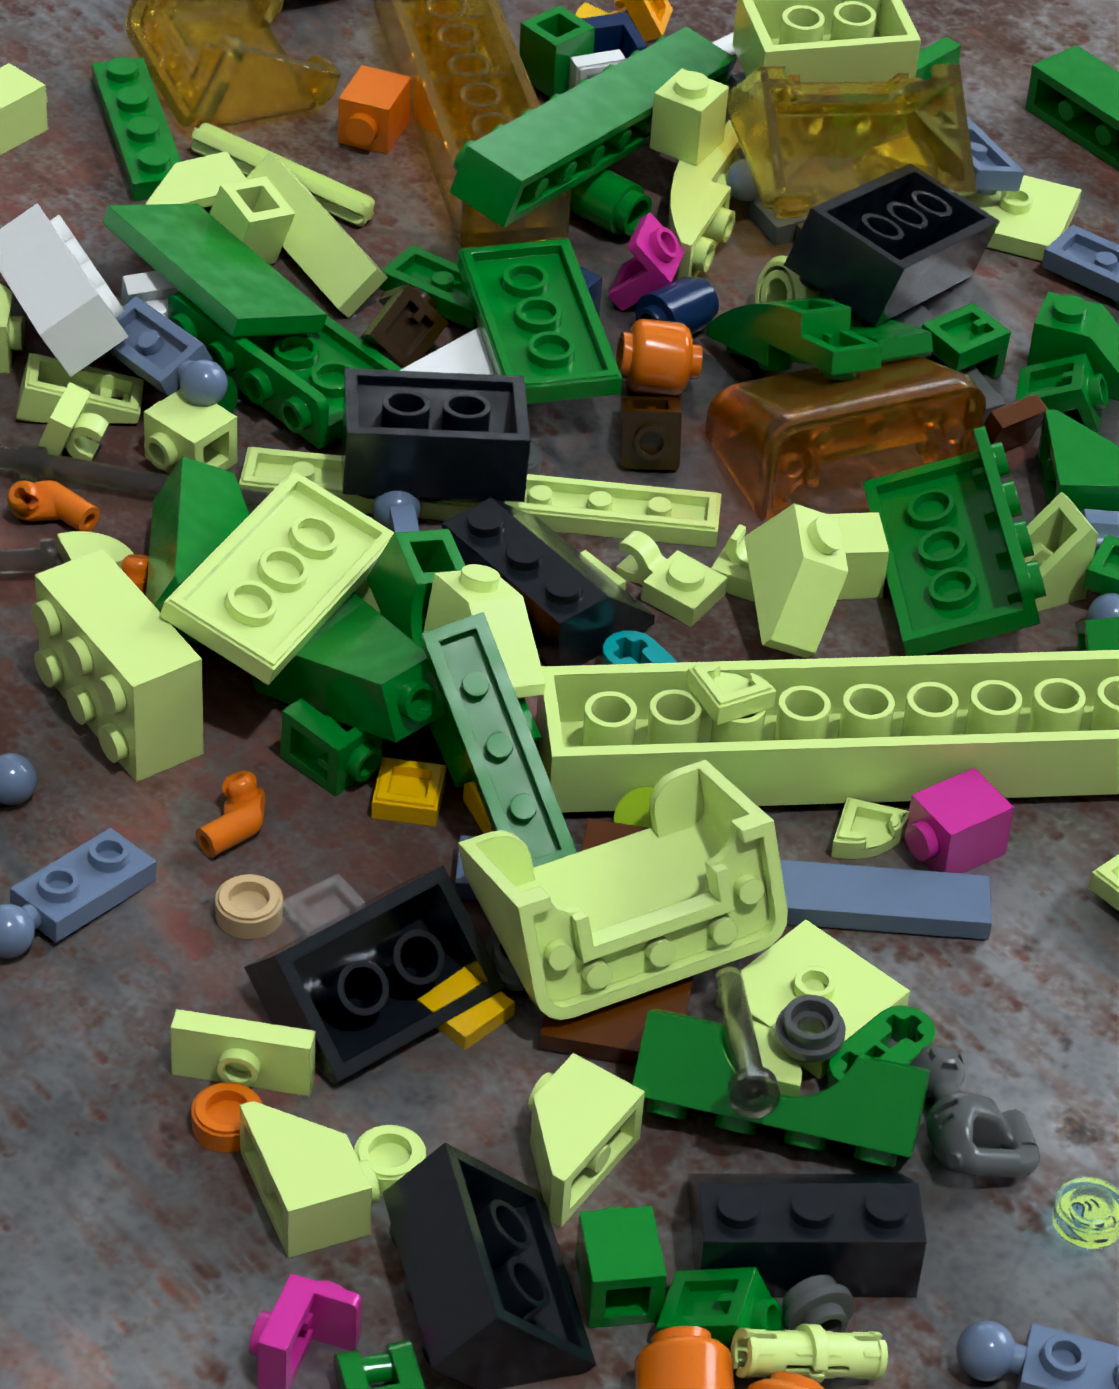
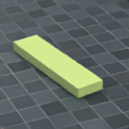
M270 152L246 179L266 176L295 212L282 247L336 308L349 318L388 277L285 164Z

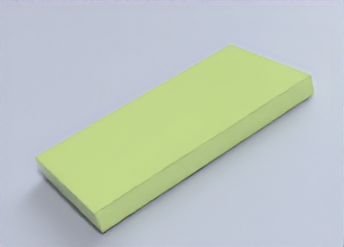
M293 470L164 601L159 617L269 685L367 578L394 532Z

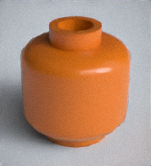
M639 319L632 325L629 332L622 331L620 333L616 351V363L622 378L625 379L626 386L633 393L678 397L686 389L689 379H698L701 373L703 360L702 345L693 344L691 331L683 323Z
M678 1326L663 1329L652 1336V1343L643 1347L635 1358L636 1389H735L733 1362L729 1348L718 1340L712 1339L711 1333L705 1328Z

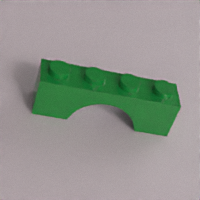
M449 529L395 532L366 579L382 616L423 649L420 638L424 632L434 574L460 571L465 564ZM518 698L535 745H537L542 738L525 698ZM443 701L446 714L429 723V726L455 787H464L465 783L472 782L474 779Z
M661 1009L648 1010L632 1085L645 1091L644 1098H647L645 1110L652 1113L687 1119L689 1108L715 1113L714 1126L722 1129L756 1135L758 1123L786 1129L784 1142L825 1151L827 1140L830 1139L856 1145L854 1158L880 1165L895 1166L897 1155L911 1158L914 1154L931 1069L862 1054L856 1059L844 1077L826 1090L802 1096L779 1094L760 1086L743 1072L730 1050L724 1023Z

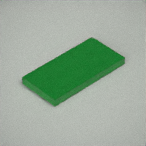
M198 204L107 206L103 219V224L231 337L322 332L328 314Z
M569 239L458 250L457 266L495 375L524 376L527 404L621 394V373Z

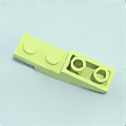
M728 120L725 125L724 141L698 166L681 160L678 162L670 193L668 229L674 233L679 245L685 252L673 277L674 281L685 276L695 278L700 271L707 272L712 264L717 245L720 241L726 243L731 236L735 223V211L729 209L732 195L731 187L727 186L725 177L728 168L735 161L741 159L736 150L748 140L749 125Z

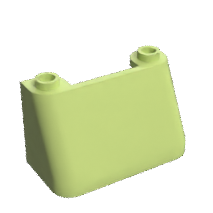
M707 760L675 769L664 775L654 786L650 796L649 807L652 822L651 828L533 867L532 857L527 845L511 832L503 830L492 831L458 842L463 871L472 891L529 998L548 1017L563 1020L586 1014L761 952L772 946L783 934L787 925L788 909L774 820Z

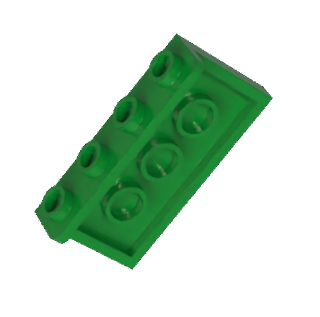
M181 292L168 298V319L205 345L212 357L211 361L220 365L226 375L234 379L237 389L245 394L251 402L260 405L283 422L289 430L298 433L319 450L342 438L345 368L398 371L402 369L329 316L326 318L322 332L231 337Z
M985 426L973 429L978 451L863 481L870 513L879 512L887 541L889 557L886 577L907 656H921L1041 624L1035 599L1046 596L1042 575L1037 560L1025 563V557L1034 555L1025 519L1017 522L1012 520V518L1022 515L1013 480L1001 482L1002 478L1011 476L1002 441L990 444Z

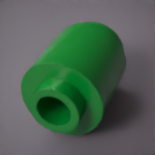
M606 168L568 190L570 209L574 214L614 235L625 233L628 236H632L640 218L651 213L652 201L649 196L644 194L643 188Z

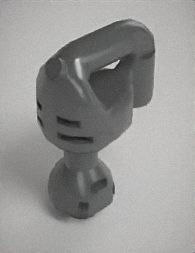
M935 1044L922 1048L921 1053L913 1059L910 1065L931 1069L926 1098L934 1100L935 1104L932 1106L926 1119V1134L938 1162L946 1170L972 1176L1020 1178L1027 1177L1033 1173L1040 1162V1153L1025 1115L1016 1109L1001 1113L993 1099L979 1094L961 1092L960 1088L964 1082L965 1070L960 1053L958 1055L956 1049L940 1047Z

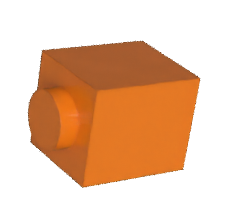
M361 65L338 98V143L388 155L410 122L411 76Z

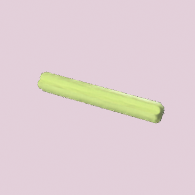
M203 123L199 129H194L191 136L193 138L191 148L195 153L208 156L227 151L243 175L246 176L271 152L210 123ZM272 152L329 214L358 227H363L367 221L372 220L375 213L373 211L375 201L371 196Z

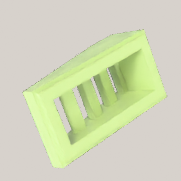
M29 353L19 391L16 420L48 423L68 383L71 382L91 392L82 414H97L107 420L108 423L138 424L144 380L86 366L70 377L56 358ZM111 397H122V400L113 399Z

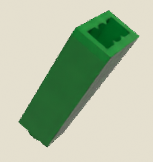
M182 456L155 497L152 509L146 597L160 613L164 601L250 515L234 472ZM173 626L185 640L204 645Z
M355 592L350 595L269 685L251 675L257 693L290 705L302 698L319 712L332 717L337 722L356 727L359 730L395 743L446 714L441 693L425 651Z

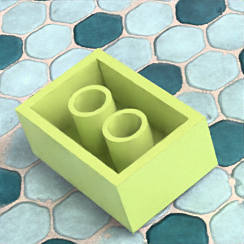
M737 0L732 45L758 105L786 106L790 103L837 102L841 99L887 98L892 95L913 94L921 39L902 0Z
M103 548L36 574V603L31 606V614L35 627L38 630L39 651L34 654L37 672L46 686H54L66 699L74 719L81 725L86 723L95 733L107 758L113 763L119 762L137 783L204 754L202 658L169 622L159 617L160 612L105 550Z

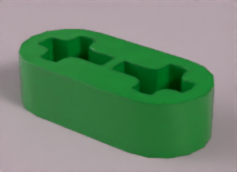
M903 1005L889 1007L881 1011L846 1039L840 1051L829 1059L825 1089L835 1085L843 1078L856 1059L862 1054L910 1065L913 1059L921 1053L922 1048L934 1044L936 1029L932 1019L923 1011ZM891 1039L898 1042L889 1048Z

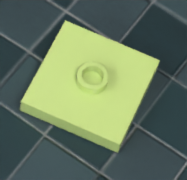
M1024 175L1019 192L996 191L995 195L987 196L974 193L966 188L962 197L1000 221L987 248L1043 262L1045 248L1068 229L1079 206L1082 189Z
M805 919L717 989L715 1005L745 1027L748 1021L751 1020L775 1031L778 1015L793 999L803 995H818L830 1000L837 1007L845 1022L846 1040L881 1011L893 1006H908L910 990ZM829 1059L820 1062L800 1060L801 1067L818 1079H821L828 1072Z

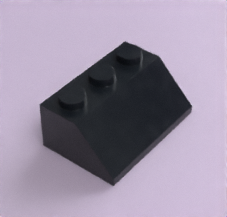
M345 368L341 461L342 494L359 495L363 498L375 499L376 496H382L387 492L403 491L414 497L432 502L444 499H467L483 502L489 498L500 502H524L531 442L524 376Z
M489 498L442 523V529L450 530L465 566L479 564L495 569L505 582L523 596L539 660L544 666L582 665L602 654L606 638L613 633L624 630L642 632L654 625V614L544 522L531 514L496 499Z
M444 865L398 884L244 967L272 1024L315 1031V1067L332 1083L345 1079L505 989ZM463 967H466L481 982V984L435 1011H431L417 1001L421 996Z
M444 1143L382 1193L391 1222L389 1227L390 1237L399 1251L407 1279L405 1284L406 1294L415 1308L423 1336L422 1351L425 1359L434 1371L443 1377H451L475 1389H501L586 1374L597 1365L541 1192Z
M688 1174L687 1185L695 1270L756 1267L772 1298H784L787 1292L797 1283L816 1275L831 1276L837 1284L847 1287L853 1297H917L927 1239L919 1184L903 1174Z

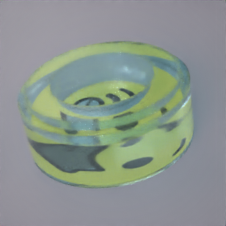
M1080 1177L1066 1182L1060 1187L1055 1198L1052 1212V1222L1055 1230L1068 1243L1084 1249H1102L1114 1244L1119 1239V1190L1112 1184L1093 1177Z

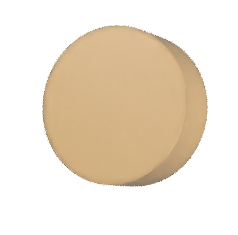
M246 874L228 879L218 888L215 895V917L218 926L228 935L246 940L262 938L273 933L280 926L283 919V895L281 889L275 882L260 875Z

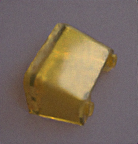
M132 0L127 12L126 32L139 57H144L151 77L177 121L184 127L199 129L203 123H210L218 128L319 109L334 96L338 79L341 75L327 57L313 55L306 61H302L286 55L269 28L273 18L279 15L284 0Z
M935 64L931 67L932 77L926 80L922 78H909V73H898L889 81L801 83L800 74L787 76L785 66L759 67L728 91L727 107L731 124L763 207L766 210L775 211L776 218L779 219L801 217L807 215L814 206L910 163L965 199L977 192L960 64Z

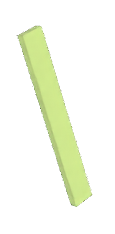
M248 447L239 481L244 501L261 503L294 470L360 512L373 514L372 506L374 499L363 498L359 495L342 494L341 455ZM527 474L524 502L505 501L503 503L539 518L554 532L625 539L631 532L640 531L648 535L654 542L716 548L722 493ZM419 498L421 505L419 518L447 521L481 503V501L444 499L432 502Z

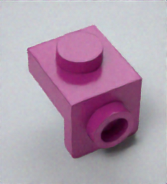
M651 213L640 218L628 243V248L635 257L621 265L608 294V297L621 311L636 304L643 295L671 283L685 252L679 245L674 233L670 229L663 227Z
M291 1273L273 1311H261L250 1337L249 1353L257 1356L258 1389H290L313 1340L349 1351L355 1350L361 1338V1296L355 1292L345 1290L340 1285L330 1281H315Z

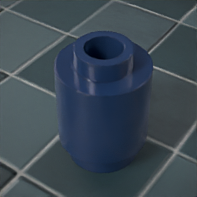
M681 277L643 295L636 305V321L639 319L680 322L685 324L693 335L706 329L707 324L717 315L719 300L716 291L705 279L700 277Z

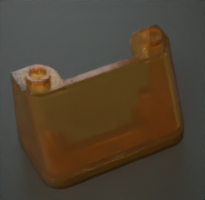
M920 356L883 362L880 369L858 371L857 377L851 380L825 378L822 376V370L815 367L737 383L724 388L714 397L709 405L705 436L759 519L764 521L773 518L788 508L787 497L802 483H804L807 489L818 487L821 463L916 443L915 449L925 463L936 461V458H938V461L978 451L973 429L983 426L986 397L971 376Z

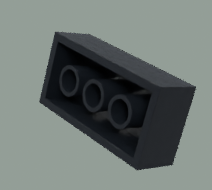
M910 163L812 207L784 266L799 275V280L807 288L818 293H826L841 304L852 307L851 317L855 320L877 326L971 277L1000 221Z

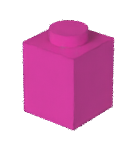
M974 767L911 795L904 842L913 856L919 861H924L932 871L964 873L1006 854L1014 807Z

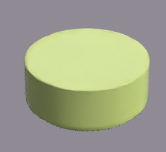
M398 1125L374 1127L363 1133L354 1147L359 1161L368 1159L371 1162L377 1176L380 1196H383L382 1193L426 1158V1148L422 1139L412 1130Z

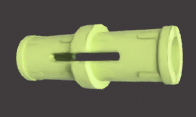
M800 1324L795 1330L785 1331L740 1328L735 1332L731 1343L733 1369H737V1377H770L773 1372L786 1371L808 1377L819 1384L824 1379L834 1378L878 1381L886 1371L888 1350L886 1341L881 1340L882 1334L880 1332L851 1333L825 1331L821 1325Z

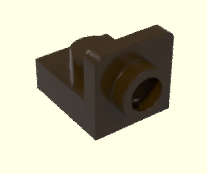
M410 284L388 290L383 294L379 302L384 307L360 338L403 369L423 358L449 322L436 310L437 305L427 293L412 287Z
M620 396L621 466L625 469H678L680 466L682 410L679 397Z

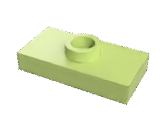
M176 1009L170 1027L172 1075L222 1083L233 1082L247 1087L310 1096L315 1080V1031Z

